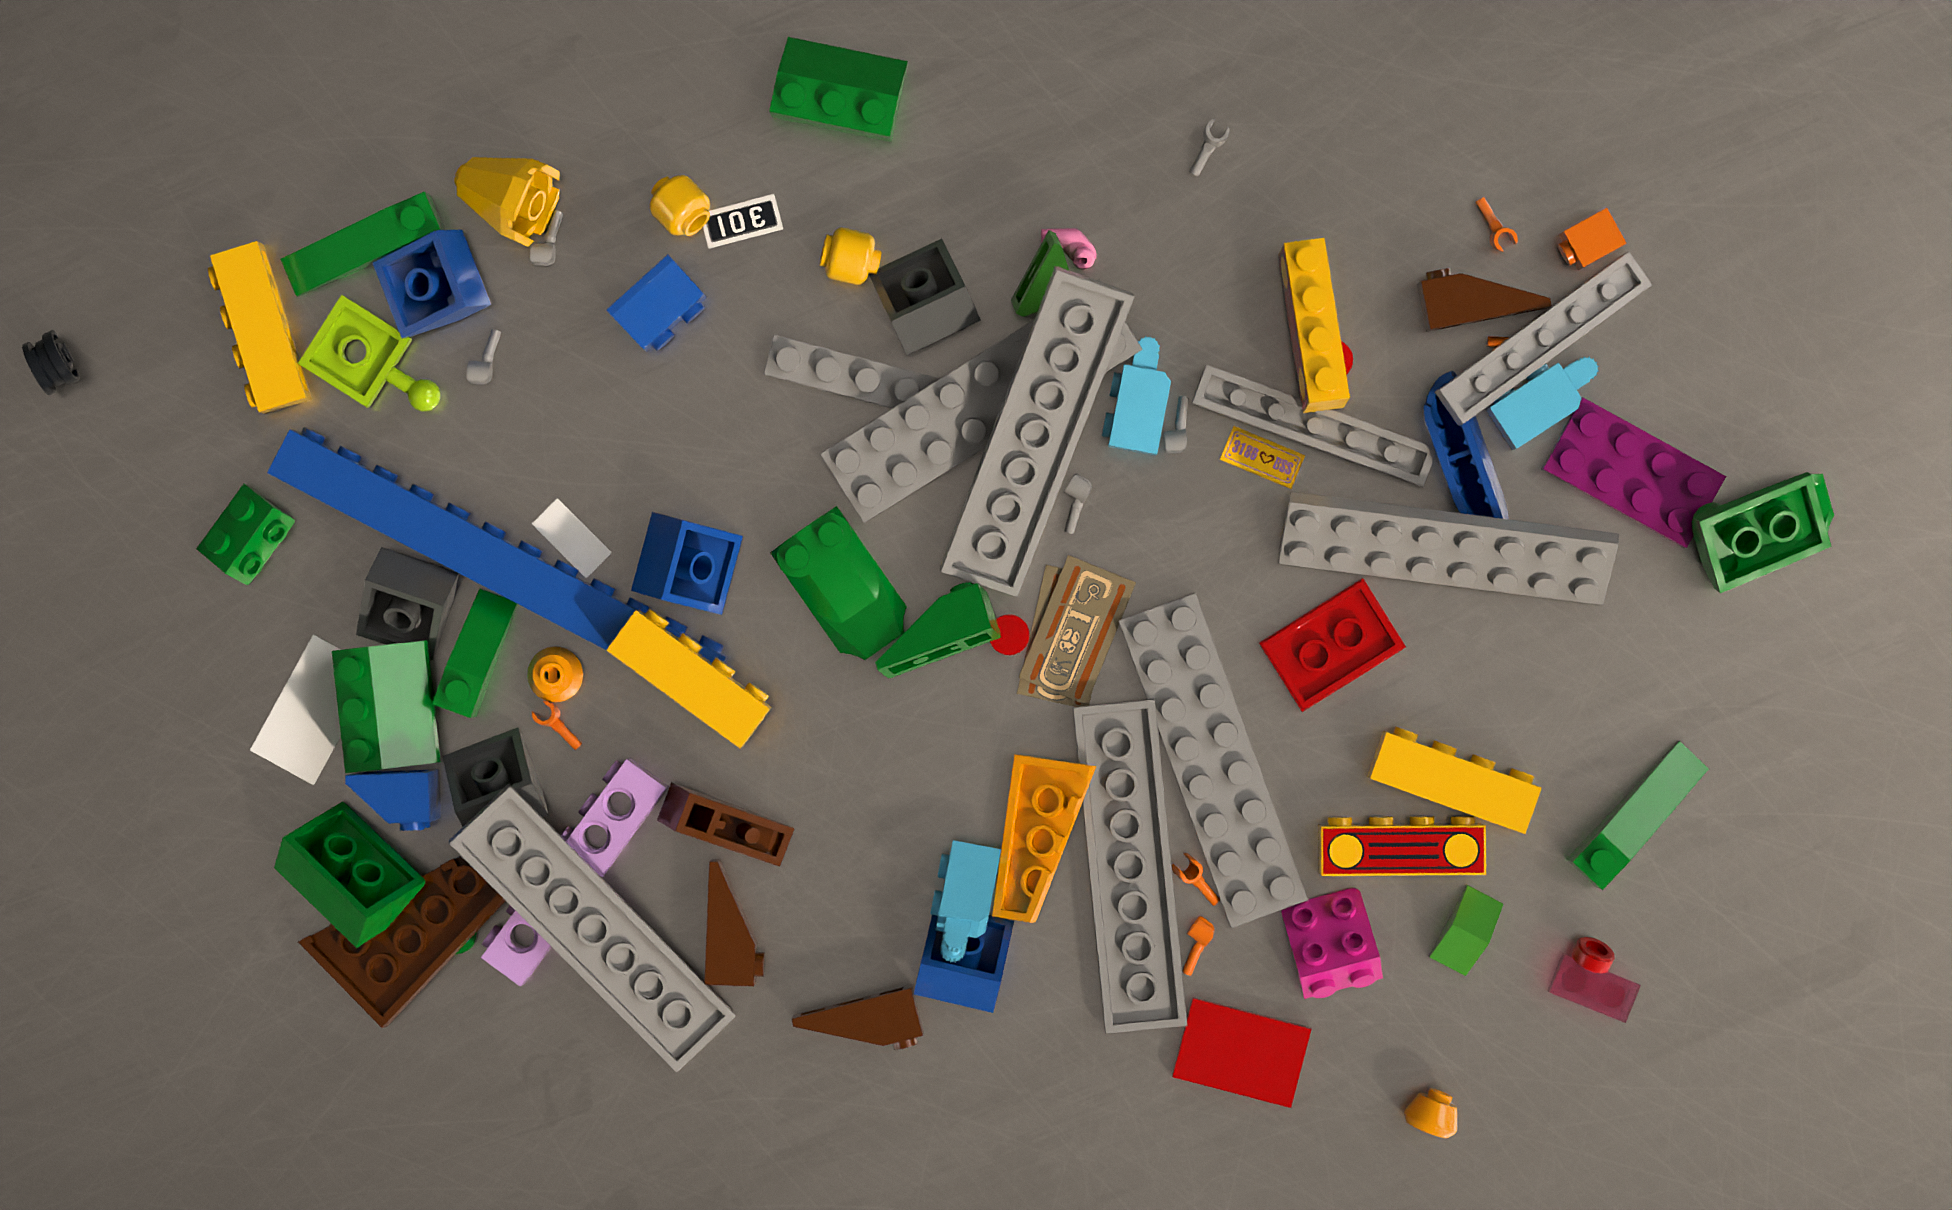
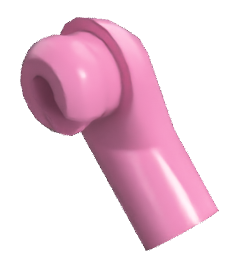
M1041 229V243L1048 230L1056 233L1062 249L1077 268L1088 269L1093 265L1097 255L1095 247L1079 229Z

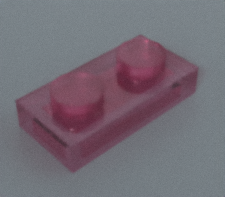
M1563 953L1548 992L1626 1023L1641 985L1609 971L1600 974L1586 970L1578 965L1571 956Z

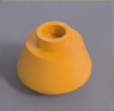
M548 647L539 651L530 661L527 671L528 683L532 691L539 698L549 702H562L574 696L579 690L583 680V668L577 656L570 650L562 647ZM546 671L548 672V679L545 677Z
M1430 1088L1428 1094L1419 1093L1404 1110L1406 1123L1426 1133L1448 1139L1457 1132V1106L1451 1104L1453 1096L1434 1088Z

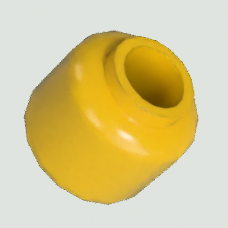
M678 175L672 178L667 176L660 179L652 188L651 194L653 197L649 205L650 212L669 233L676 236L684 234L690 236L701 230L709 220V197L688 176Z
M839 227L834 231L833 235L826 234L819 266L825 267V273L829 279L861 285L866 281L869 273L877 274L882 251L874 249L875 240L871 234Z

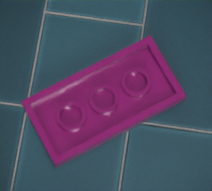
M1584 397L1581 398L1579 409L1574 411L1541 469L1683 548L1688 547L1694 536L1692 531L1694 514L1703 505L1713 502L1727 477Z

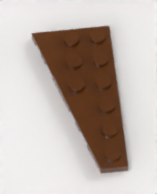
M462 856L453 858L435 870L423 875L422 877L426 880L425 885L390 926L358 948L332 924L298 941L381 1028L387 1027L506 901Z

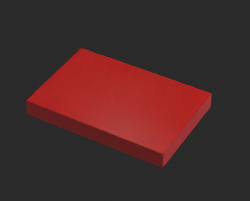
M1364 578L1359 579L1259 642V645L1301 712H1304L1406 648Z
M1192 997L1187 1015V1026L1184 1027L1172 1077L1291 1108L1312 1029L1303 1025Z

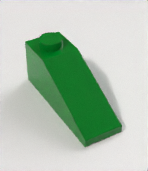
M972 582L961 583L952 587L949 594L939 597L875 662L877 670L889 679L1001 638L1002 636L988 592L978 583L973 584Z
M479 588L444 669L432 702L433 705L468 718L477 717L515 614L517 603Z

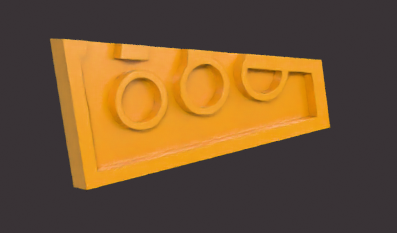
M1014 754L992 913L993 917L1029 923L1036 922L1096 766Z

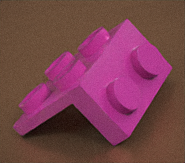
M1350 888L1315 897L1281 911L1297 966L1304 999L1310 997L1325 998L1331 996L1337 990L1352 986L1355 988L1367 987L1376 980L1383 978L1380 955L1364 902L1358 889Z

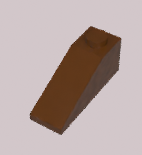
M1450 268L1427 272V280L1420 281L1417 284L1426 332L1543 310L1552 306L1549 297L1463 273L1451 275Z
M672 782L657 818V821L676 832L779 867L794 832V828Z
M712 859L709 861L704 985L754 987L756 977H764L765 952H758V941L721 860Z
M912 984L795 1014L792 1017L793 1027L880 1046L893 1044L894 1050L917 1045L916 1038L924 1034Z

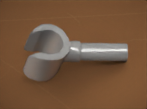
M1215 119L1210 120L1203 132L1205 142L1189 171L1197 177L1210 154H1212L1216 147H1220L1226 142L1230 133L1228 126L1223 137H1213L1210 134V129Z
M554 210L547 233L545 234V243H531L530 260L532 265L549 266L554 262L556 235L564 214L563 212Z
M491 330L482 354V362L468 361L466 377L470 384L485 385L491 381L492 360L501 335L500 331Z
M1179 396L1175 421L1176 430L1163 432L1166 454L1182 453L1187 447L1186 416L1189 397Z
M1079 474L1073 476L1064 491L1075 498L1064 529L1065 532L1074 534L1080 510L1092 488L1090 481Z

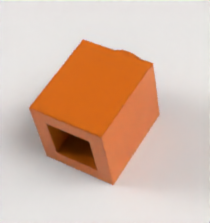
M1605 208L1560 233L1559 237L1562 242L1558 244V248L1565 262L1569 266L1575 264L1577 270H1580L1627 243L1608 208Z

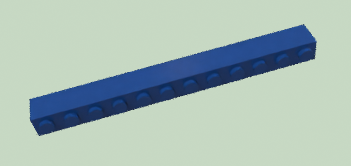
M304 427L301 433L289 429L267 472L605 650L608 649L635 610H641L646 613L649 608L652 609L632 597L629 598L627 603L612 596L615 588L596 578H593L591 584L577 578L579 570L557 559L555 565L541 559L540 556L543 551L523 540L520 541L518 546L504 539L507 532L485 521L483 526L480 527L468 521L471 513L450 502L446 509L432 502L435 494L412 483L410 489L395 482L398 475L376 464L374 470H371L359 464L362 456L341 445L337 452L323 445L326 437L307 427ZM668 616L665 617L669 622L665 629L678 638L682 633L685 634L688 628L686 625ZM702 635L699 641L692 638L702 646L699 654L707 660L713 662L717 657L724 663L727 662L729 656L721 653L724 645L705 635Z

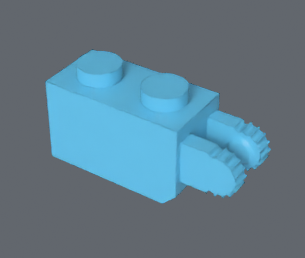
M1145 336V338H1141L1138 341L1142 350L1133 355L1132 366L1124 364L1122 373L1114 372L1109 396L1117 397L1114 414L1106 412L1102 436L1109 438L1108 447L1156 456L1171 381L1165 372L1157 371L1158 353L1160 351L1158 341L1155 338H1151V336Z
M1590 357L1575 360V362L1564 368L1561 367L1560 363H1556L1551 367L1544 364L1527 377L1528 382L1516 390L1514 388L1510 389L1485 410L1511 450H1515L1579 409L1581 396L1577 389L1590 382V379H1594V376H1597L1599 366H1597L1594 358L1591 359Z
M953 840L950 855L942 853L937 878L945 879L943 891L935 890L930 914L938 916L936 931L944 932L940 949L943 955L942 958L950 961V963H956V961H960L963 958L968 937L977 938L986 932L1001 849Z

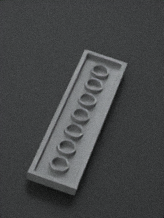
M1057 266L1054 267L940 565L941 572L1018 597L1133 302L1134 295L1132 292Z
M1034 320L821 453L822 458L864 523L986 447ZM1126 321L1105 373L1142 350L1141 345Z
M1290 492L1279 551V564L1604 605L1619 546V533Z
M1196 593L1120 620L1119 623L1147 700L1155 699L1158 730L1230 927L1234 928L1308 901Z
M1155 699L1073 707L1078 761L1080 764L1096 766L1083 800L1105 1032L1109 1034L1187 1026Z
M510 784L503 788L449 840V844L676 1073L736 1017L729 1006L708 985H704L705 982Z

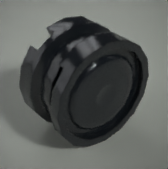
M54 330L42 334V340L36 342L35 347L31 342L22 344L26 362L36 381L47 395L56 393L55 384L57 386H61L64 383L72 385L80 379L77 369L71 371L74 360L66 345L60 342L56 343L55 340L59 338V335Z

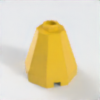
M472 157L467 163L462 164L458 168L454 178L458 197L499 234L527 247L533 242V240L528 238L532 233L541 235L547 229L559 200V189L552 186V178L559 180V171L532 158Z

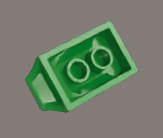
M1805 472L1723 505L1714 502L1703 505L1693 516L1692 531L1702 565L1714 589L1721 594L1832 547L1828 531L1834 517V512L1823 473L1811 474Z
M838 506L817 518L770 552L840 653L851 654L865 661L904 634L903 623L907 605Z

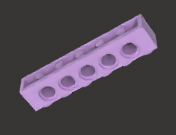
M627 758L623 764L618 760L614 762L602 779L608 785L599 797L592 793L580 808L578 813L583 816V819L575 830L568 826L561 834V837L602 878L669 788L666 783L632 758ZM615 792H623L629 796L631 808L627 814L620 815L611 809L610 799ZM591 825H599L606 831L607 841L603 847H593L587 842L586 831ZM509 905L506 912L511 917L502 929L495 925L481 944L487 948L481 958L521 987L551 949V946ZM525 924L533 930L534 941L531 945L523 946L516 942L514 929L517 925Z

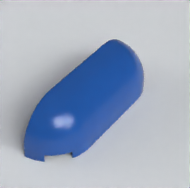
M1449 371L1440 376L1431 387L1426 404H1424V418L1454 503L1462 514L1509 519L1503 491L1476 416L1458 426L1435 393V391L1457 376L1454 371Z

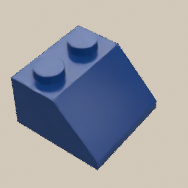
M462 229L436 230L373 262L401 338H408L460 321L491 305Z
M666 255L614 302L607 311L645 351L652 347L658 351L675 336L671 330L680 321L684 320L688 324L705 309L701 302L707 296L669 255Z
M652 512L631 591L722 615L743 536Z
M439 769L369 771L345 775V784L388 824L400 823V831L425 830V828H430L431 821L441 818Z
M932 915L914 995L993 1013L1001 985L1014 921L989 915L986 932L977 938L968 937L963 958L960 961H956V963H950V961L942 958L943 955L940 949L944 932L936 931L938 916Z

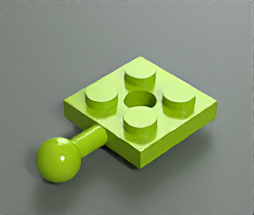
M344 295L340 296L298 362L299 365L367 408H370L386 381L407 393L409 403L418 411L426 412L434 409L441 397L439 387L433 381L428 379L415 381L396 368V365L413 339L410 337L401 338L399 330ZM352 340H360L366 347V355L358 363H351L345 357V347Z

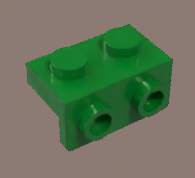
M243 483L196 550L225 574L245 585H249L255 576L260 573L263 565L279 543L284 540L295 520L290 515L276 508L252 487Z

